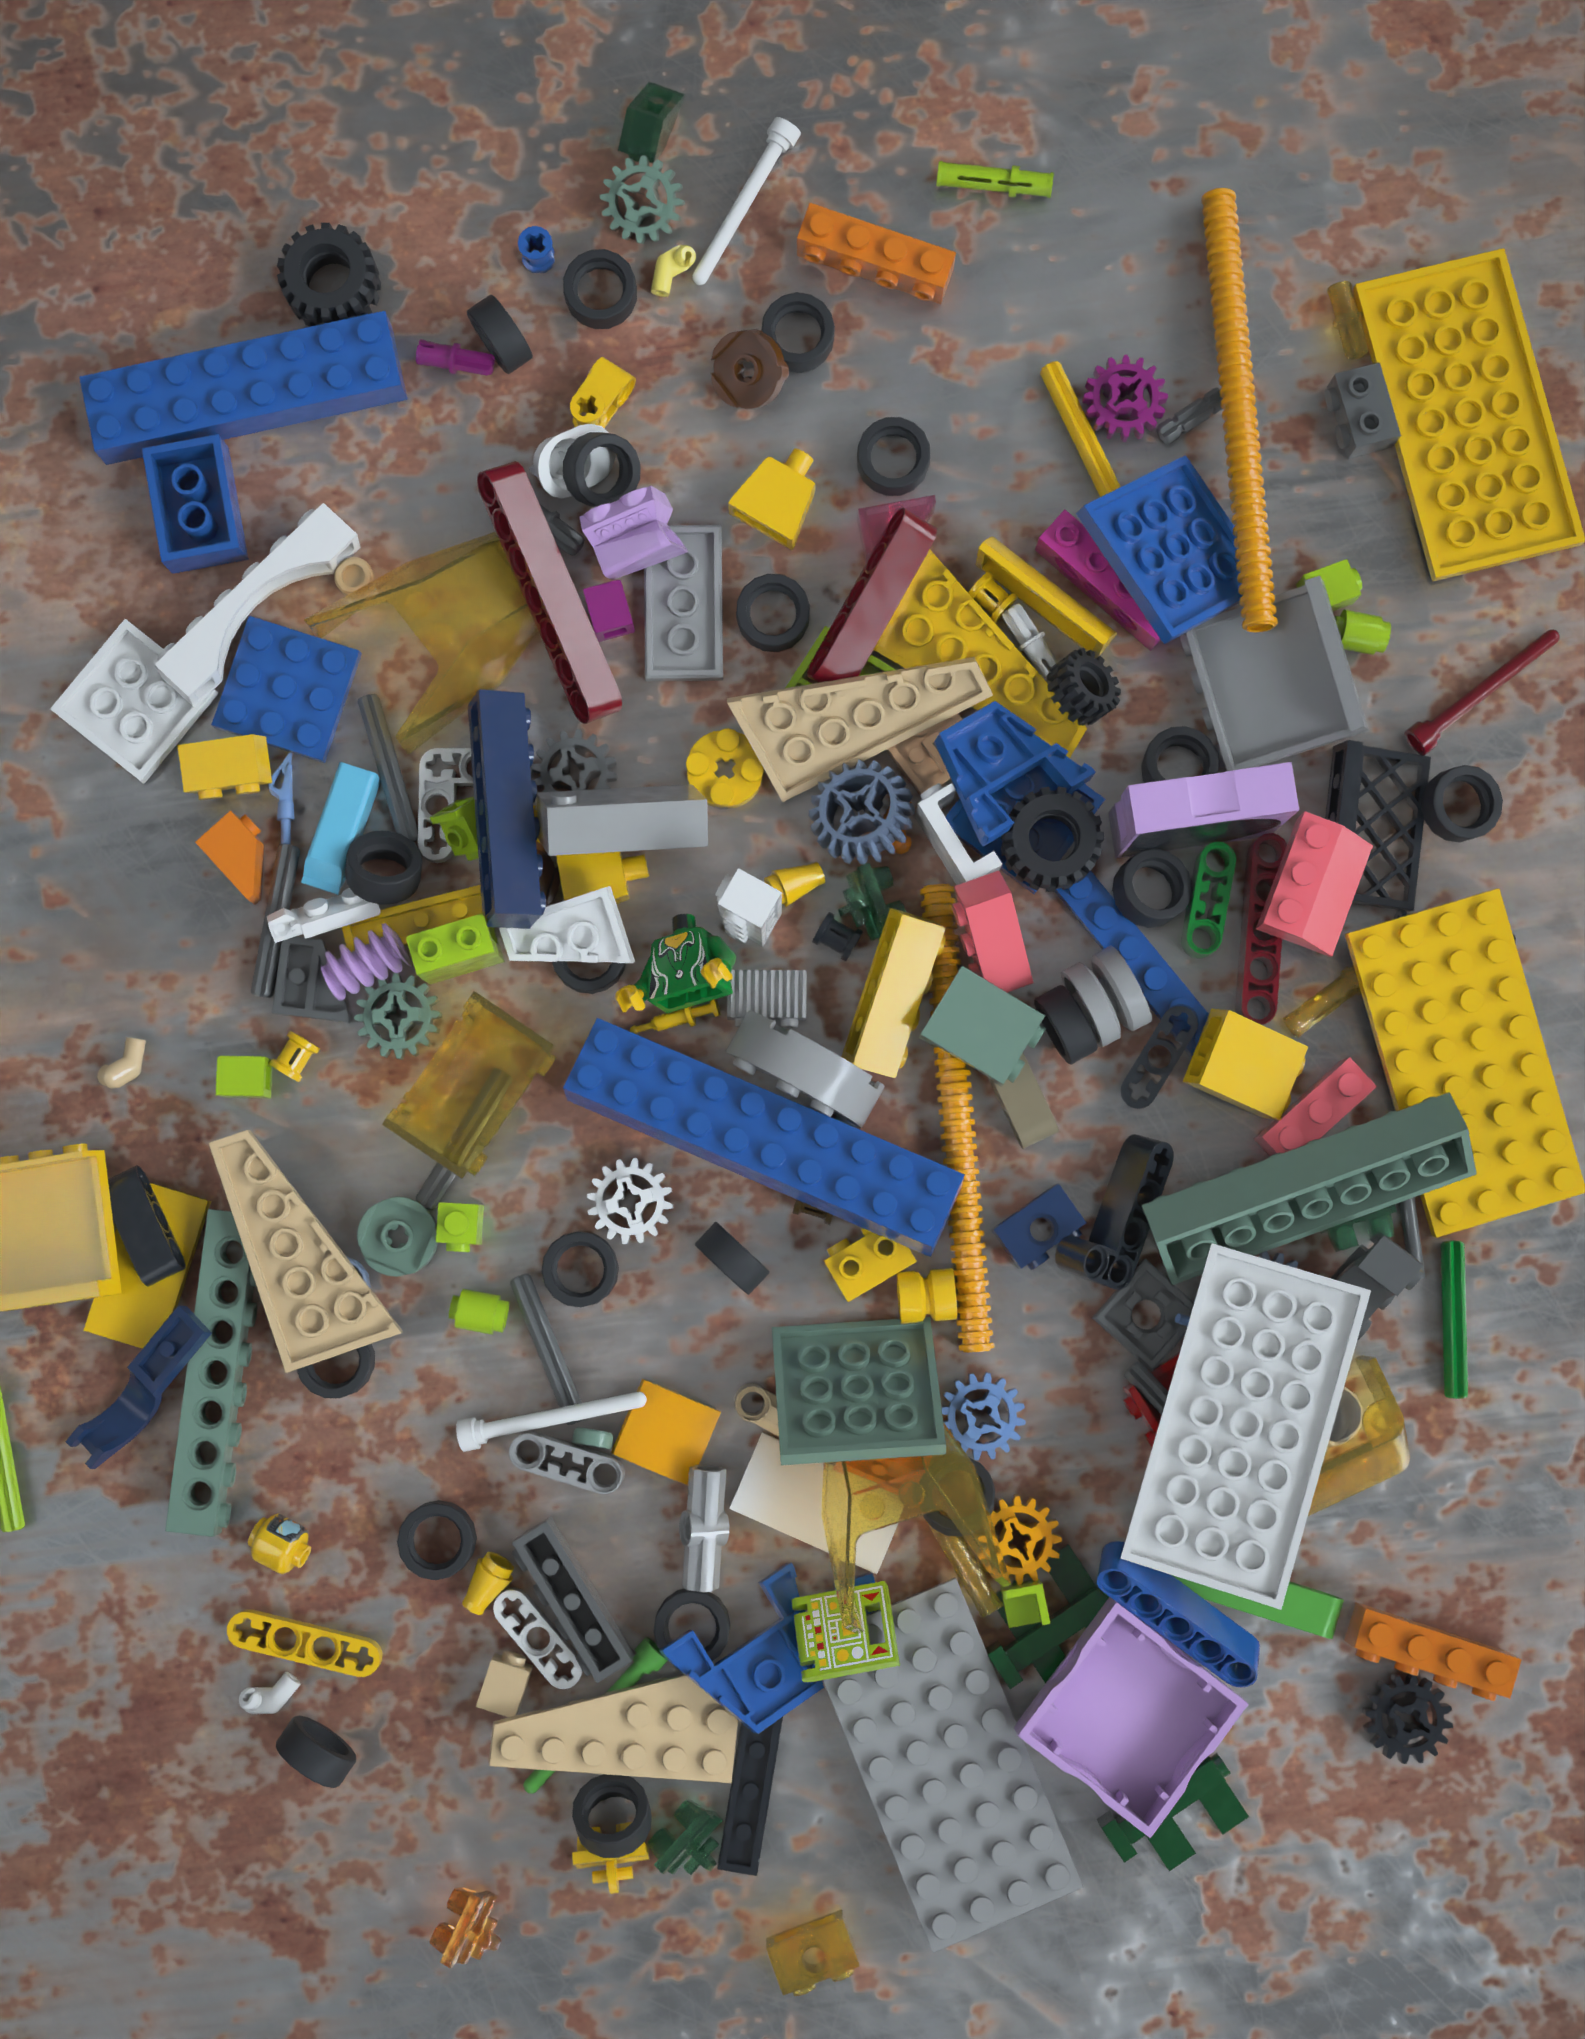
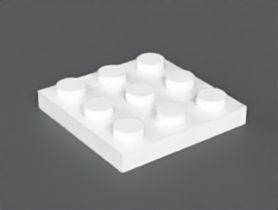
M124 619L50 709L145 784L219 693L213 690L194 708L157 671L154 664L158 661V655L163 648L128 620Z

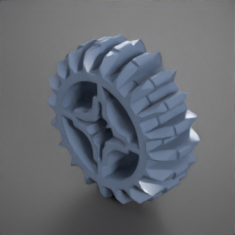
M858 759L855 769L851 770L847 764L843 763V773L837 776L836 772L829 770L831 782L829 784L818 782V788L822 794L811 796V802L815 806V808L808 810L810 819L814 821L811 824V831L815 836H819L817 840L819 845L824 849L828 848V853L835 859L841 855L843 861L850 865L856 857L858 862L865 866L868 856L872 855L875 861L881 862V851L886 849L890 854L895 853V848L892 844L894 841L906 843V837L901 830L913 829V823L908 818L915 814L913 804L909 803L913 800V795L910 789L905 788L906 782L904 778L899 775L895 776L893 768L889 766L882 769L880 763L874 760L867 768L865 762ZM888 794L890 796V810L887 818L884 819L879 811L884 804L882 802L883 798ZM841 806L844 814L840 819V827L835 831L834 815L837 807ZM867 808L871 816L867 813L860 815L859 811L863 809L865 812ZM852 809L858 812V816H856ZM866 832H872L870 834L862 836Z

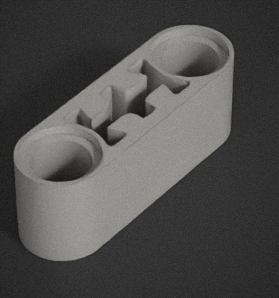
M535 1431L522 1433L513 1440L509 1448L510 1460L517 1468L599 1494L614 1492L620 1486L625 1476L624 1465L617 1457ZM532 1440L538 1445L540 1454L537 1460L529 1462L520 1456L519 1445L522 1441ZM549 1446L555 1448L551 1453L552 1456L563 1458L567 1452L573 1454L572 1461L581 1465L587 1462V1457L592 1458L593 1462L587 1469L586 1479L580 1477L584 1469L572 1467L567 1473L562 1471L563 1464L554 1460L548 1462V1468L542 1466V1463L548 1456ZM607 1463L614 1467L617 1474L614 1483L604 1485L597 1481L595 1469L599 1464Z

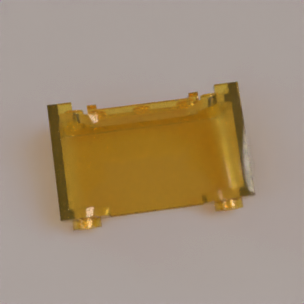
M473 991L463 1006L465 1009L461 1015L463 1019L461 1021L456 1019L453 1024L454 1027L410 1091L406 1092L403 1096L406 1102H401L396 1109L393 1108L382 1123L383 1126L461 1179H464L469 1173L473 1176L479 1173L489 1158L483 1153L537 1073L544 1077L557 1058L552 1054L555 1047L552 1043L475 991Z

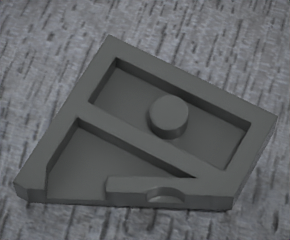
M297 936L282 941L272 1009L273 1014L350 1023L351 1016L345 999L339 1001L333 995L321 971V965H326L325 952L328 951L325 941L314 938L305 939V937Z

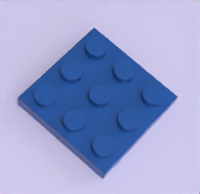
M249 616L211 725L216 729L238 736L250 734L266 736L267 745L325 763L362 653L359 650Z
M1037 766L997 790L991 796L1005 813L1009 815L1015 804L1023 800L1024 796L1032 791L1037 793L1040 788L1044 787L1056 790L1058 786L1041 766ZM1086 784L1074 790L1082 795L1080 799L1085 804L1088 801L1091 802L1095 807L1093 809L1094 814L1105 801V798ZM959 798L946 815V819L958 839L983 857L994 851L1002 863L1000 870L1035 895L1038 890L1029 888L1030 884L1024 880L1022 883L1015 878L1017 874L1013 870L1009 871L1005 863L1007 860L1005 855L1002 856L1000 848L1002 846L1001 836L984 847L982 846ZM1056 819L1039 820L1031 827L1029 832V842L1034 852L1041 858L1049 861H1060L1074 842L1070 829L1063 822Z

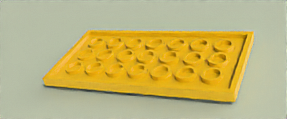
M1502 248L1355 284L1352 291L1372 364L1380 362L1401 433V437L1395 443V448L1432 582L1581 546L1585 543L1583 528L1505 249Z
M1500 888L1345 933L1344 935L1395 1111L1419 1104L1429 1097H1438L1450 1092L1469 1130L1477 1174L1420 1195L1431 1235L1438 1238L1585 1193V1183Z

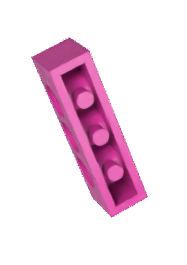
M1064 509L1039 537L1035 551L1151 651L1161 639L1086 528Z

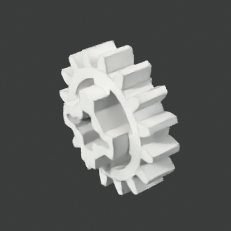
M637 1158L632 1159L630 1167H625L623 1161L618 1159L616 1160L617 1170L612 1172L606 1166L602 1168L603 1174L606 1176L603 1181L595 1178L592 1179L591 1182L598 1187L597 1193L587 1194L588 1199L596 1201V1207L588 1210V1214L599 1215L600 1220L596 1223L595 1228L601 1229L607 1226L609 1228L608 1239L612 1240L619 1233L622 1234V1244H628L631 1235H635L637 1241L643 1243L644 1232L649 1231L653 1236H657L659 1233L655 1224L657 1222L664 1224L669 1222L662 1213L664 1209H673L674 1204L666 1202L664 1196L669 1195L673 1191L671 1187H661L660 1183L666 1177L663 1173L655 1177L651 1175L653 1164L648 1163L642 1170L639 1169ZM631 1174L645 1178L653 1187L644 1190L634 1185ZM617 1179L618 1189L613 1198L604 1201L607 1188ZM625 1183L632 1195H640L641 1202L635 1204V1220L629 1208L620 1206V1201L625 1199L626 1196ZM657 1201L653 1216L644 1224L643 1212L648 1204ZM619 1213L626 1217L630 1228H624L615 1224L608 1215Z

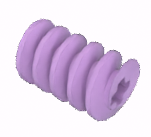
M386 923L382 924L383 937L381 938L372 930L368 931L369 944L367 945L358 937L353 938L355 947L353 952L344 944L339 945L341 957L338 959L330 951L325 952L326 965H321V971L329 989L339 1001L345 999L346 990L351 994L358 993L360 982L366 987L373 986L374 975L380 980L387 979L388 968L394 973L401 972L403 969L402 960L408 966H412L408 952L400 937Z

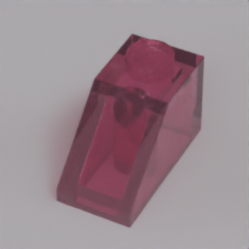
M935 495L859 508L857 523L865 564L889 521L900 508L904 507L928 522L935 511Z

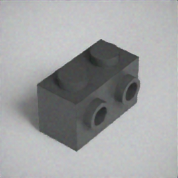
M1380 362L1340 372L1333 376L1325 390V401L1328 410L1335 413L1338 423L1335 428L1336 439L1339 447L1345 448L1347 458L1350 459L1392 448L1401 437V433Z

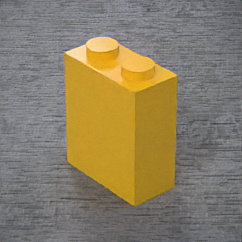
M1211 1009L1182 1082L1259 1117L1280 1120L1281 1115L1290 1105V1092L1296 1077L1304 1069L1305 1054L1308 1046L1233 1011Z

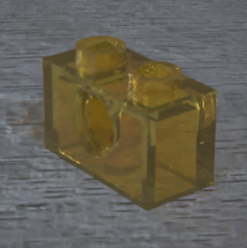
M842 1909L766 1938V1950L783 1996L792 1992L794 1996L807 1994L816 1988L815 1983L829 1978L833 1982L841 1981L853 1975L854 1969L860 1967L859 1955ZM810 1948H819L826 1956L820 1963L810 1964L803 1958V1954Z

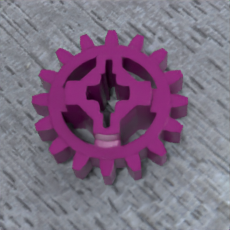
M1124 355L1121 364H1116L1115 360L1110 357L1106 363V370L1097 365L1093 372L1095 379H1087L1085 388L1090 392L1084 393L1082 403L1091 406L1086 410L1085 415L1087 418L1096 417L1097 421L1093 428L1095 431L1100 430L1102 427L1108 429L1106 438L1109 440L1115 432L1120 433L1122 442H1126L1129 433L1132 432L1139 440L1143 437L1144 427L1153 431L1157 425L1155 418L1162 419L1166 409L1160 405L1166 403L1168 394L1159 392L1165 384V379L1155 380L1153 378L1157 369L1155 366L1147 370L1142 368L1144 358L1140 357L1135 364H1130L1128 355ZM1100 389L1103 390V395L1107 398V404L1104 408L1100 401ZM1146 389L1150 397L1149 408L1147 407L1148 402L1143 398V392ZM1134 391L1131 401L1126 399L1115 406L1119 396L1123 398Z

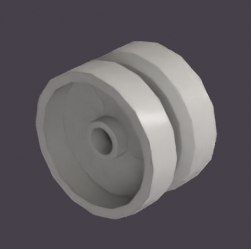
M1112 945L1092 956L1091 965L1093 972L1081 962L1061 972L1064 986L1072 994L1083 1011L1100 1048L1121 1037L1120 1023L1133 1032L1152 1021L1148 1003L1134 974L1121 954Z

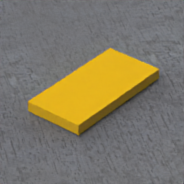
M150 1183L182 1252L186 1268L147 1287L139 1278L116 1228L115 1242L122 1294L94 1298L83 1330L142 1349L178 1306L211 1204L209 1200Z

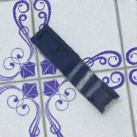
M178 1305L128 1365L130 1378L121 1395L103 1413L89 1422L78 1425L65 1442L70 1447H76L81 1443L92 1455L85 1464L90 1469L99 1467L133 1440L149 1424L158 1411L163 1391L209 1338L212 1332L187 1306Z

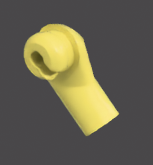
M678 245L657 258L651 287L652 294L659 297H668L670 295L673 277L689 269L696 260V254L692 247L689 245Z

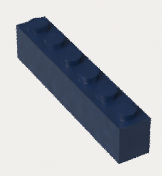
M479 689L468 704L482 913L488 927L530 929L544 914L546 906L545 894L543 891H540L539 885L543 860L542 856L537 854L536 847L540 823L538 817H534L533 809L537 796V785L535 780H531L530 771L534 760V748L532 744H528L527 733L531 724V711L525 707L524 693Z

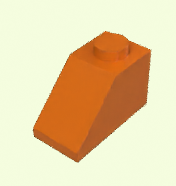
M230 810L195 843L243 896L256 905L261 900L264 844L257 837L261 830L246 814L239 818Z

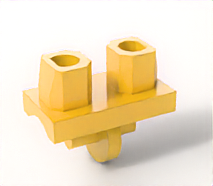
M632 1822L617 1824L616 1833L624 1830ZM591 1827L594 1831L601 1833L600 1827ZM577 1837V1852H572L573 1865H576L577 1869L606 1866L605 1870L592 1871L593 1884L608 1882L610 1894L619 1893V1880L634 1878L632 1866L617 1868V1864L650 1860L649 1848L645 1842L634 1852L620 1858H603L590 1853L580 1843L579 1837Z

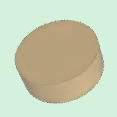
M350 557L338 564L334 573V580L339 590L345 596L356 599L362 598L371 592L375 584V575L365 560L358 557Z

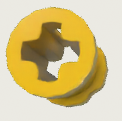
M987 571L968 593L991 614L990 618L996 623L1002 617V614L1015 603L1018 596L1014 593H1007L993 580L994 574ZM988 591L998 602L996 603L985 592Z
M289 1031L287 1034L289 1040L277 1059H271L269 1065L300 1082L303 1078L300 1073L312 1054H318L320 1048L298 1034ZM297 1048H300L301 1050L294 1062L289 1064Z

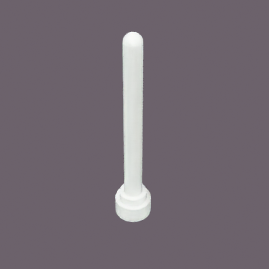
M775 117L767 130L768 138L766 142L768 146L692 275L695 284L703 285L706 283L781 153H786L788 149H792L796 144L801 132L791 122L780 117Z
M633 1392L487 1423L483 1419L477 1420L475 1417L458 1420L456 1424L457 1439L463 1452L481 1448V1444L487 1443L489 1438L641 1408L646 1404L647 1398L642 1392Z

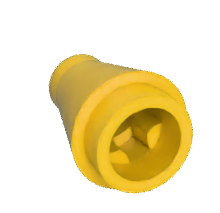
M814 862L808 865L772 870L771 875L764 878V883L782 892V904L787 907L817 886L825 884V876L819 863Z
M487 1552L484 1558H479L462 1605L474 1614L483 1615L490 1603L513 1580L511 1575L514 1570L513 1564L494 1552Z

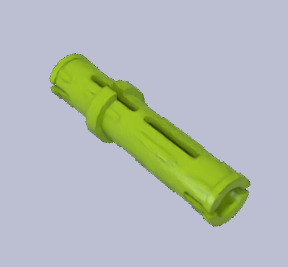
M939 161L936 186L1009 193L1008 197H1016V194L1051 198L1054 173L1019 170L1020 166L1012 165V169Z

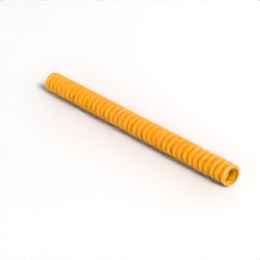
M1215 188L1206 192L1201 198V203L1204 206L1202 214L1205 217L1203 225L1206 228L1204 235L1207 239L1205 246L1208 250L1206 256L1209 262L1211 305L1214 307L1212 309V316L1215 318L1213 327L1216 330L1214 339L1217 341L1215 350L1218 352L1216 356V361L1219 364L1217 372L1221 375L1218 382L1221 386L1219 393L1223 398L1221 400V408L1224 409L1222 411V419L1225 421L1223 423V430L1226 432L1224 442L1228 444L1225 447V453L1228 455L1226 464L1230 467L1227 471V476L1231 479L1229 480L1228 487L1230 490H1233L1230 492L1229 498L1233 502L1230 506L1231 511L1235 513L1231 518L1232 523L1236 525L1233 527V535L1237 537L1234 539V546L1238 548L1235 551V558L1240 560L1236 563V569L1240 572L1237 576V581L1242 583L1238 588V592L1243 595L1240 597L1239 602L1244 607L1240 613L1241 617L1245 619L1242 621V628L1248 632L1256 633L1271 630L1277 626L1278 620L1273 616L1277 611L1276 606L1272 604L1275 602V595L1271 593L1274 590V583L1270 581L1273 577V571L1268 569L1272 565V560L1268 557L1271 553V548L1267 546L1270 538L1265 534L1269 528L1268 524L1264 522L1267 520V513L1264 511L1266 501L1262 499L1265 496V490L1261 487L1264 484V478L1260 475L1263 472V467L1259 464L1262 456L1258 452L1261 446L1259 441H1257L1259 439V431L1256 429L1258 427V420L1255 418L1257 409L1254 406L1256 397L1253 395L1255 391V386L1252 383L1254 375L1250 372L1253 364L1250 361L1252 354L1250 349H1248L1250 347V339L1248 338L1249 328L1246 326L1248 324V317L1245 315L1247 306L1244 303L1246 295L1243 292L1245 283L1242 281L1244 272L1241 269L1243 262L1240 258L1242 252L1239 247V226L1237 225L1238 215L1236 214L1237 204L1235 203L1236 193L1228 188Z
M933 884L920 889V895L924 896V900L921 901V907L925 908V913H922V917L946 927L944 931L946 937L944 949L939 956H936L931 970L933 981L928 992L932 993L933 998L929 999V1004L933 1005L934 1010L930 1011V1017L959 972L957 966L961 965V960L957 959L956 955L960 953V947H956L955 942L959 941V935H956L954 932L958 928V923L953 921L955 915L952 909V904L956 903V899L951 897V893H954L955 889L950 884ZM937 1046L933 1048V1053L938 1055L934 1065L939 1067V1072L935 1073V1078L940 1079V1084L936 1085V1090L941 1091V1096L937 1098V1101L942 1103V1109H939L938 1113L943 1115V1121L939 1122L940 1127L944 1128V1133L940 1135L941 1140H945V1146L941 1147L942 1152H946L943 1164H947L948 1168L965 1174L962 1187L950 1212L952 1220L948 1221V1226H952L953 1233H949V1238L953 1239L954 1245H950V1251H954L955 1257L951 1258V1263H955L956 1270H953V1273L957 1278V1282H955V1288L958 1289L956 1300L959 1301L957 1313H960V1319L956 1320V1324L961 1326V1332H958L957 1336L962 1338V1344L958 1345L959 1351H963V1353L991 1351L994 1348V1343L990 1342L989 1336H993V1330H989L988 1324L992 1323V1318L988 1317L987 1311L991 1310V1305L986 1303V1299L990 1298V1293L985 1291V1286L989 1285V1281L984 1280V1274L988 1273V1268L983 1267V1261H986L987 1257L982 1255V1249L986 1248V1245L981 1243V1236H984L985 1233L984 1230H980V1224L984 1222L983 1218H979V1211H982V1206L978 1205L981 1193H977V1187L980 1186V1181H976L975 1175L979 1174V1168H975L974 1162L978 1161V1156H974L973 1150L977 1149V1144L972 1141V1137H976V1132L971 1129V1125L975 1124V1119L970 1117V1113L974 1112V1107L969 1106V1101L973 1099V1095L968 1094V1088L972 1087V1083L967 1082V1076H970L971 1072L969 1069H966V1063Z

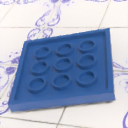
M1186 455L1084 505L1076 513L1163 644L1172 641L1240 603V597L1243 595L1238 592V588L1242 583L1237 581V576L1240 572L1236 569V563L1240 560L1235 558V551L1238 549L1234 546V539L1237 538L1233 535V527L1235 526Z

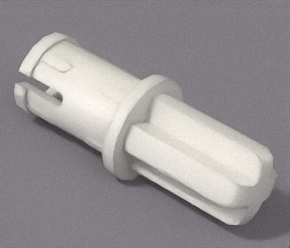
M1020 603L1015 604L1002 614V618L1020 645L1017 649L1020 652L1024 651L1033 667L1045 678L1049 671L1042 660L1045 659L1050 668L1058 663V660L1043 639L1046 635L1044 631L1040 633L1024 607Z

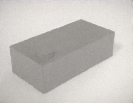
M692 784L538 792L536 796L537 817L540 823L538 840L549 856L708 847L707 799Z

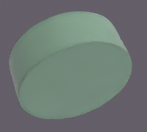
M580 1427L574 1429L573 1444L611 1450L613 1442L612 1433Z

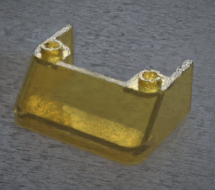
M1360 1355L1355 1358L1375 1401L1365 1409L1362 1416V1426L1368 1441L1323 1461L1308 1516L1403 1472L1410 1462V1449L1404 1417L1376 1357Z

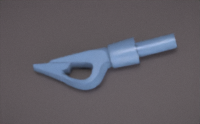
M293 752L288 753L284 761L271 776L272 783L268 784L269 792L279 800L277 820L281 821V844L290 845L291 821L295 820L291 764ZM282 772L285 777L282 787L278 789L274 784Z

